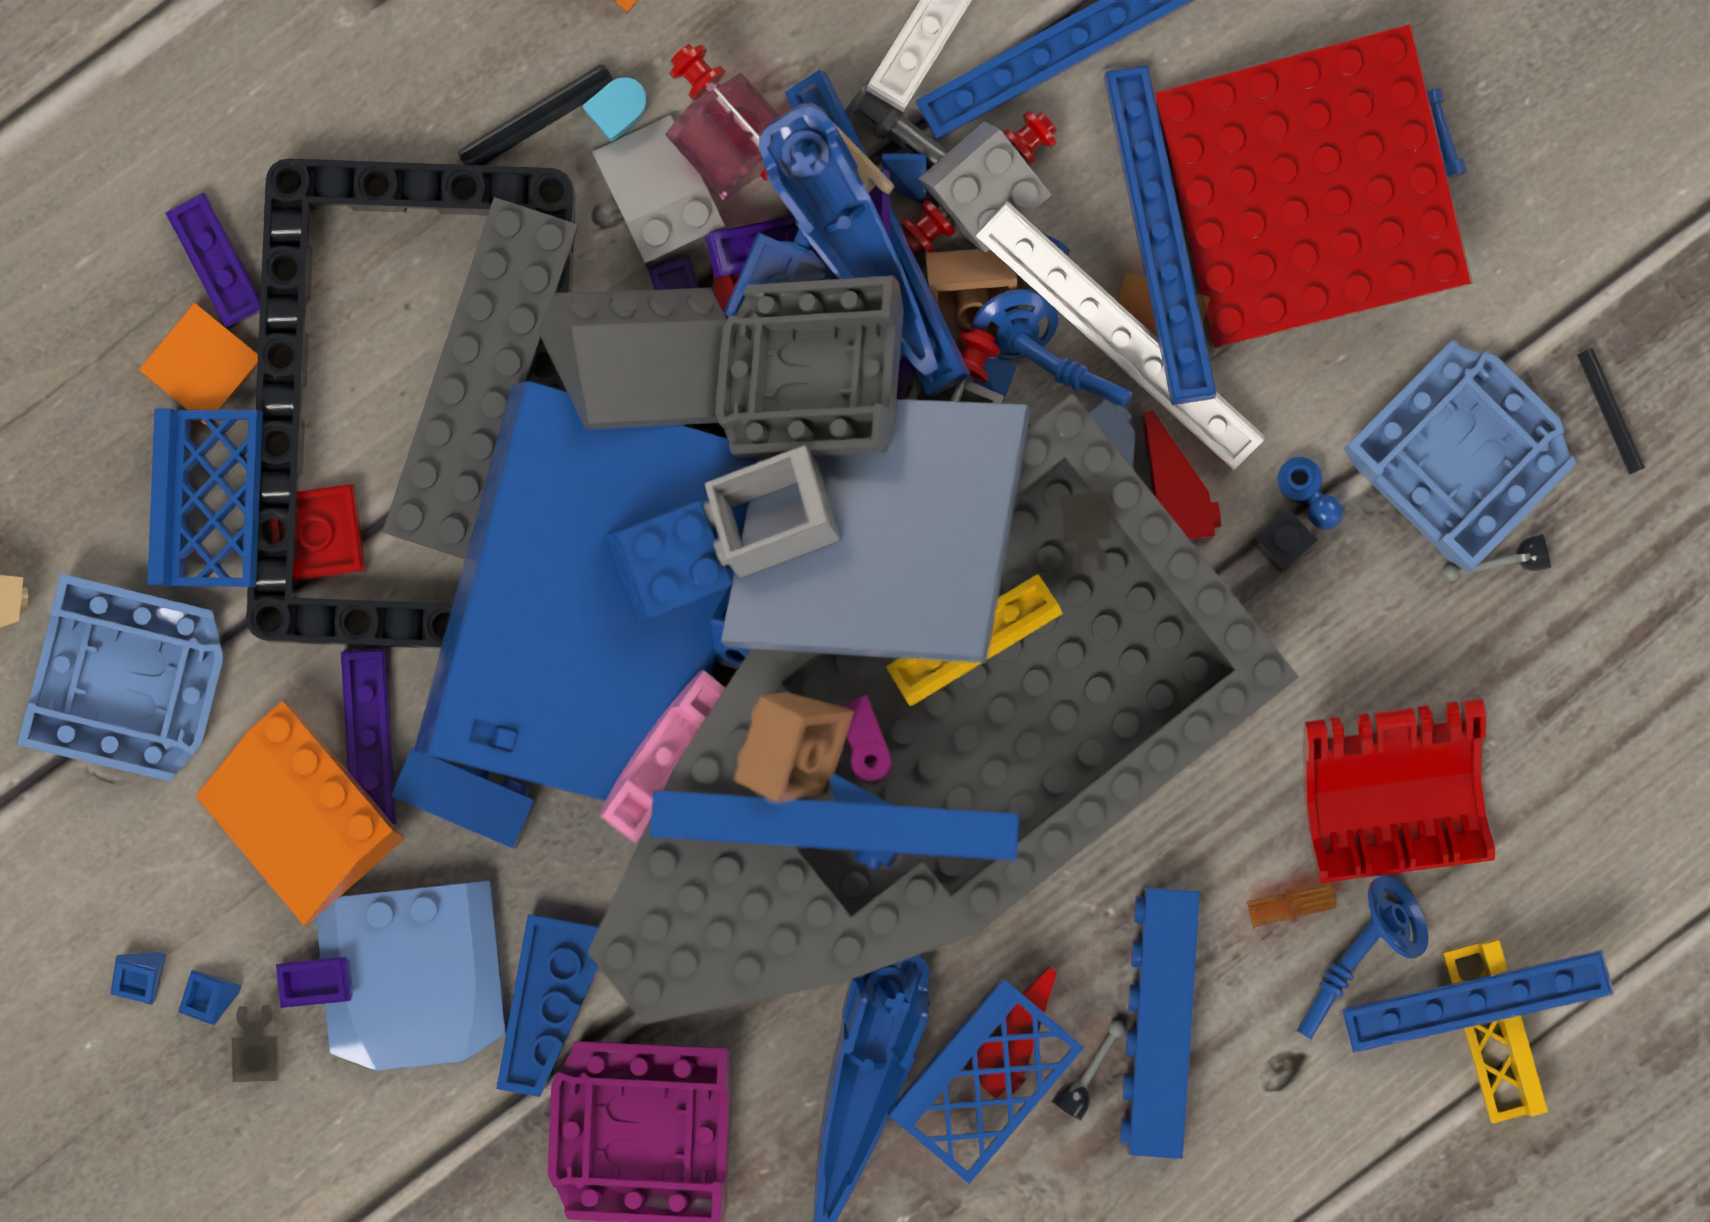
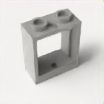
M806 445L705 483L709 500L703 502V506L710 525L713 528L717 527L719 539L714 540L717 556L723 566L729 564L739 578L840 541L819 465ZM798 483L809 522L742 547L732 507Z

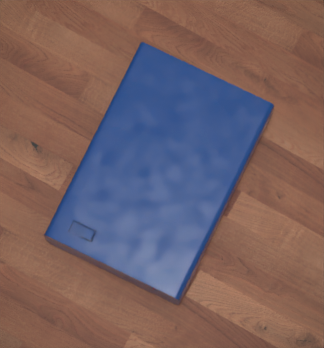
M529 381L511 385L414 752L605 802L641 742L680 692L702 670L712 677L717 658L714 651L711 618L729 588L726 587L655 617L637 619L605 535L685 503L700 500L704 510L703 502L709 500L705 483L757 464V459L739 460L731 453L728 446L731 444L728 439L681 425L585 430L568 392ZM749 501L732 507L740 540L742 539ZM709 523L714 539H719L717 527L713 528ZM728 564L725 567L732 582L735 572Z

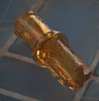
M1325 884L1290 892L1289 888H1287L1285 893L1248 900L1247 905L1252 927L1257 928L1292 919V923L1297 922L1296 917L1336 908L1337 901L1332 885Z

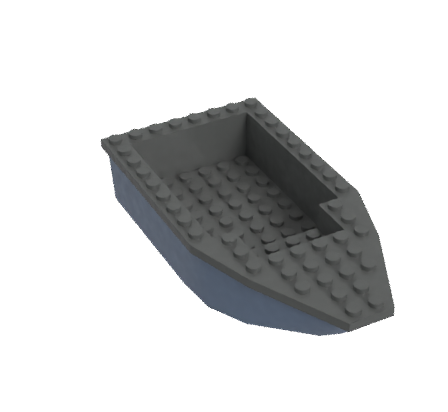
M1073 394L1068 396L1027 430L998 595L999 598L1039 574L1063 612L1062 615L987 660V663H981L911 707L886 669L887 665L899 658L751 649L676 763L663 790L666 792L767 798L734 780L739 765L738 754L746 743L752 724L751 714L755 705L759 702L760 696L790 693L835 705H842L867 695L892 758L893 767L891 774L880 784L871 785L861 781L852 769L851 758L853 750L847 735L834 774L893 806L1019 814L1016 861L899 854L891 869L880 864L878 870L875 871L853 859L856 851L651 838L650 817L587 952L643 1024L845 982L979 933L1299 678ZM831 786L828 794L794 799L835 802Z

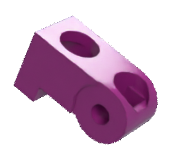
M865 695L839 706L847 707L854 711L847 732V737L853 750L851 758L852 769L861 781L874 785L882 783L889 777L893 764L870 700Z

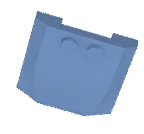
M1451 340L1362 429L1344 450L1354 467L1449 561L1469 573L1576 465V461L1573 455L1570 457L1562 435L1565 431L1560 418L1497 356L1484 351L1478 353L1460 347V343Z
M60 573L50 613L51 617L17 745L170 781L203 742L220 675L223 654L213 611Z
M491 880L342 896L316 917L320 959L347 957L350 961L353 988L351 1001L325 1004L330 1054L376 1071L465 1061L506 1035L507 1027Z

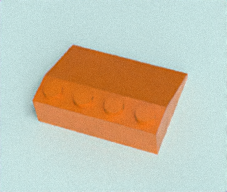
M281 701L248 730L196 794V798L305 927L406 839L300 713L284 701Z

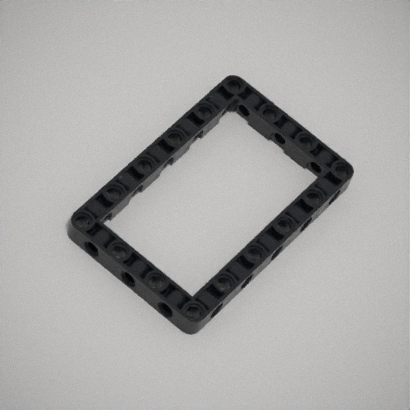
M292 158L279 160L268 170L265 182L255 410L263 411L256 588L248 587L246 612L247 626L258 639L273 643L441 649L444 638H441L436 632V623L443 615L450 614L453 603L297 598V595L294 594L293 568L295 560H298V526L300 518V507L297 505L298 474H303L305 421L301 418L302 387H307L309 334L305 331L306 300L311 298L313 248L309 244L310 213L314 214V209H319V205L349 206L353 211L406 213V208L436 209L440 214L488 216L493 198L495 197L575 223V189L568 175L561 170L540 167ZM288 174H299L301 176V185L298 190L290 194L282 193L280 189L281 180ZM381 176L388 179L389 187L385 194L379 197L368 195L367 187L373 178ZM462 180H471L477 186L476 193L468 200H460L454 196L455 187ZM550 183H558L564 187V195L556 203H546L541 199L543 188ZM574 243L557 293H572ZM285 260L295 261L297 263L296 275L288 281L278 280L276 271L279 264ZM541 340L528 381L567 392L557 370L549 378H540L535 375L534 366L537 360L544 356H550L543 340ZM281 347H290L294 355L291 364L286 368H275L272 360L275 351ZM281 433L287 434L290 441L287 452L281 456H272L269 451V442L272 437ZM271 520H280L286 528L285 537L277 544H270L265 538L266 527L270 524ZM269 608H277L282 615L280 627L273 632L265 631L261 625L262 615ZM358 611L366 612L370 618L369 629L362 635H354L348 625L349 618Z

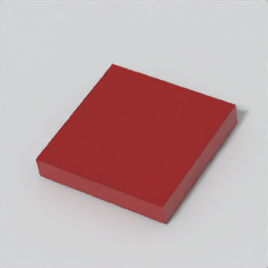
M347 484L297 491V505L300 507L298 560H295L293 568V581L366 571L355 485ZM277 519L271 520L272 544H277L285 537L286 528L282 521Z

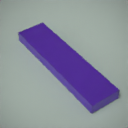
M386 649L341 652L348 771L393 824H397L395 798L391 797L395 786Z

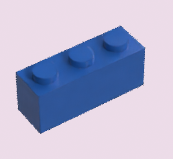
M411 748L391 794L393 798L512 849L517 848L537 801L528 796L531 788L506 778L504 785L487 779L490 771L464 765L462 768L447 760L414 752V748Z

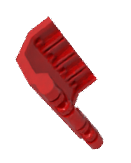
M1482 698L1462 700L1461 714L1457 701L1447 702L1445 723L1433 724L1432 712L1429 706L1425 705L1417 707V724L1413 707L1373 712L1372 732L1369 714H1358L1356 722L1358 734L1344 736V726L1339 717L1329 718V738L1324 719L1304 721V795L1312 852L1320 883L1495 860V845L1486 817L1481 782L1482 739L1486 738V711Z

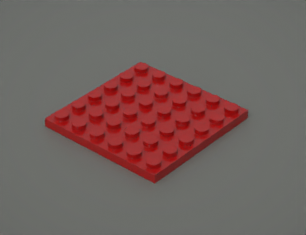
M1404 25L1155 93L1214 348L1473 284L1412 25Z

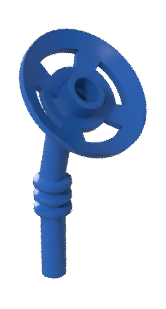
M1017 289L1004 292L985 303L976 314L972 329L986 332L990 321L998 325L995 332L997 340L994 342L1000 349L997 358L1009 361L1027 357L1055 376L1057 383L1063 382L1064 386H1072V389L1075 391L1084 389L1123 408L1129 404L1132 397L1131 391L1089 373V368L1085 365L1080 367V363L1072 362L1067 357L1060 359L1044 348L1056 332L1058 313L1056 308L1037 291ZM1017 305H1030V306H1033L1032 310H1030V309H1025V308H1019V309H1013V310H1010V311H1008V312H1005V309H1007V308H1009V307H1012V306H1017ZM1047 316V329L1042 337H1037L1039 334L1038 322Z
M1382 875L1370 883L1368 903L1372 915L1371 921L1337 963L1330 964L1329 968L1332 971L1324 974L1327 980L1320 981L1319 985L1322 988L1296 1030L1300 1034L1312 1040L1336 997L1343 996L1344 993L1341 989L1348 988L1349 984L1346 981L1354 978L1351 972L1380 937L1384 938L1387 944L1403 957L1414 959L1425 953L1428 947L1429 936L1423 912L1411 892L1397 879L1388 875ZM1384 891L1395 897L1400 905L1384 899ZM1410 924H1411L1412 933H1413V941H1412V942L1409 940V939H1410V935H1411Z

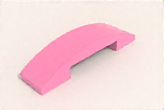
M704 670L700 671L688 683L649 731L625 766L599 814L603 820L633 843H637L650 820L653 791L664 790L676 763L725 690L723 685Z

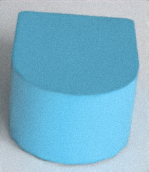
M623 77L617 78L606 85L583 105L587 116L610 142H614L641 121L647 112L648 100L646 92L639 82L635 79Z

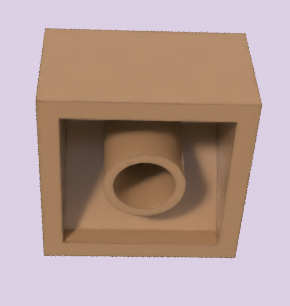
M980 249L925 253L927 284L960 352H962L963 347L957 341L958 336L962 332L970 333L974 318L981 307L999 294L1017 290L1016 272L991 249L986 253ZM1018 305L1005 309V312L1018 309ZM990 321L986 332L997 340L995 332L998 325Z
M790 693L760 696L759 702L755 705L751 714L752 724L746 743L738 754L739 765L734 780L774 802L828 794L830 788L829 781L835 772L854 711L847 707Z

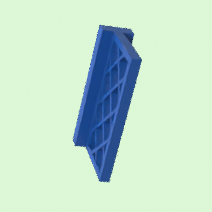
M154 409L148 585L163 587L256 588L263 411ZM191 420H203L213 431L199 448L191 440ZM214 420L224 421L218 426V424ZM237 420H248V438L237 448L225 433ZM220 440L232 455L217 470L205 454ZM239 461L246 470V482L236 492L225 480L224 476ZM200 462L211 477L196 492L189 483V471ZM219 484L230 499L215 514L203 498ZM198 506L209 521L194 535L187 527V515ZM238 506L244 513L245 520L244 527L234 536L222 520ZM217 528L228 543L213 557L203 546L202 541ZM196 550L207 562V566L196 577H185L186 558ZM234 550L243 558L242 578H231L220 566ZM213 572H215V573L218 575V577H209V576H210Z
M1001 977L891 1106L887 1114L970 1184L1084 1047ZM1017 1003L1031 1013L1033 1033L1007 1035L1006 1016ZM1037 1019L1051 1031L1038 1032ZM1001 1024V1035L990 1036L997 1026ZM1058 1036L1070 1047L1069 1051L1059 1062L1041 1064L1039 1038ZM1033 1039L1035 1064L1010 1066L1008 1040ZM1002 1041L1004 1067L978 1069L977 1050L984 1042ZM972 1057L973 1069L961 1070ZM1041 1069H1053L1042 1081ZM1036 1070L1037 1088L1031 1096L1012 1098L1010 1072ZM1004 1073L1006 1098L981 1100L979 1075ZM973 1075L975 1101L949 1103L948 1084L956 1076ZM943 1091L944 1103L932 1104ZM1024 1103L1013 1115V1104ZM1007 1104L1008 1123L1004 1128L998 1131L983 1132L981 1106ZM976 1107L978 1132L952 1134L950 1109ZM944 1109L946 1135L927 1136L915 1126V1123L926 1111ZM995 1137L985 1149L984 1138ZM978 1138L980 1156L966 1170L954 1159L952 1140ZM947 1141L948 1153L935 1142Z

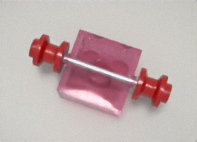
M688 44L671 59L670 62L674 67L669 74L673 79L684 77L692 87L688 96L694 102L685 109L665 135L706 180L709 186L724 200L759 176L764 181L768 180L765 164L759 151V137L765 126L780 115L742 73L720 85L718 82L726 73L723 67L711 68L705 62L704 57L707 49L702 44L695 48Z

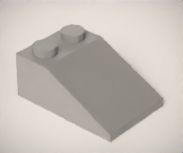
M671 115L592 151L647 269L705 244V235L708 233L726 229Z

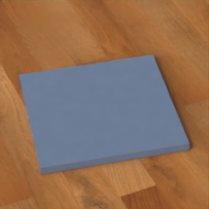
M896 400L894 437L886 453L813 456L821 471L840 541L739 578L735 573L721 639L722 643L726 647L987 663L1031 413L1028 406L1020 404ZM770 458L757 459V463L762 462V461L767 460V459H770ZM798 483L749 501L741 539L742 547L809 522Z

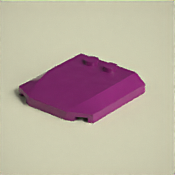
M575 1041L565 1064L551 1084L547 1174L553 1188L556 1187L565 1207L563 1211L566 1218L570 1220L607 1222H724L728 1190L732 1089L730 1048Z

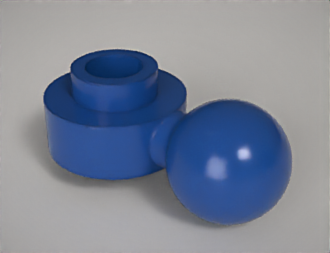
M1305 457L1289 459L1282 465L1278 473V486L1282 495L1295 503L1306 502L1309 505V520L1315 527L1322 530L1336 527L1342 520L1343 508L1338 499L1330 495H1323L1320 492L1322 474L1318 465ZM1298 471L1306 473L1309 478L1307 483L1301 486L1294 484L1291 480L1292 475Z

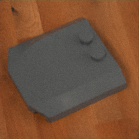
M893 276L747 285L742 293L746 298L735 316L730 315L722 328L715 414L731 444L728 445L731 453L739 460L772 458L806 445L812 456L886 453L894 437L903 322V304L899 282Z

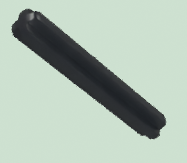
M604 65L595 67L461 148L458 152L464 165L486 164L585 104L612 82L613 77Z

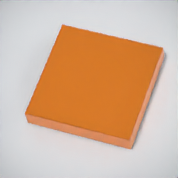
M193 303L139 368V371L187 410H222L257 368L258 354L196 303Z

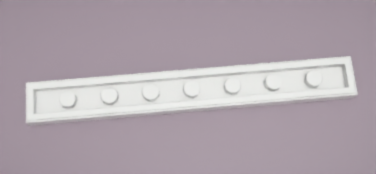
M1008 201L977 232V238L1230 468L1235 470L1264 441L1265 436L1218 393L1215 399L1171 406L1158 338Z

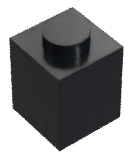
M1286 508L1260 531L1251 542L1281 573L1318 539L1289 508Z

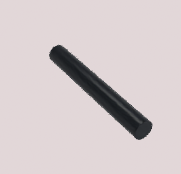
M1591 348L1577 354L1628 474L1630 475L1644 469V463L1594 349Z

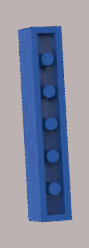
M1144 888L1143 897L1135 896L1134 923H1141L1140 941H1132L1131 967H1138L1137 985L1129 986L1128 1011H1136L1135 1029H1127L1125 1041V1055L1133 1056L1132 1073H1124L1122 1099L1130 1100L1129 1118L1121 1117L1119 1136L1120 1144H1127V1153L1129 1155L1183 1159L1200 896L1198 891Z

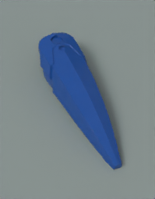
M812 103L796 106L767 124L759 137V151L765 164L766 177L795 216L797 227L838 279L893 276L899 282L903 304L900 351L926 376L937 370L938 365L901 263L856 170L859 167L837 127L822 108Z
M920 954L850 979L843 1002L842 1023L833 1056L821 1122L816 1164L813 1222H836L888 1120L887 1111L896 1102L916 1059L915 1050L926 1028L929 1017V1005L931 1003L928 996L930 972L926 960Z

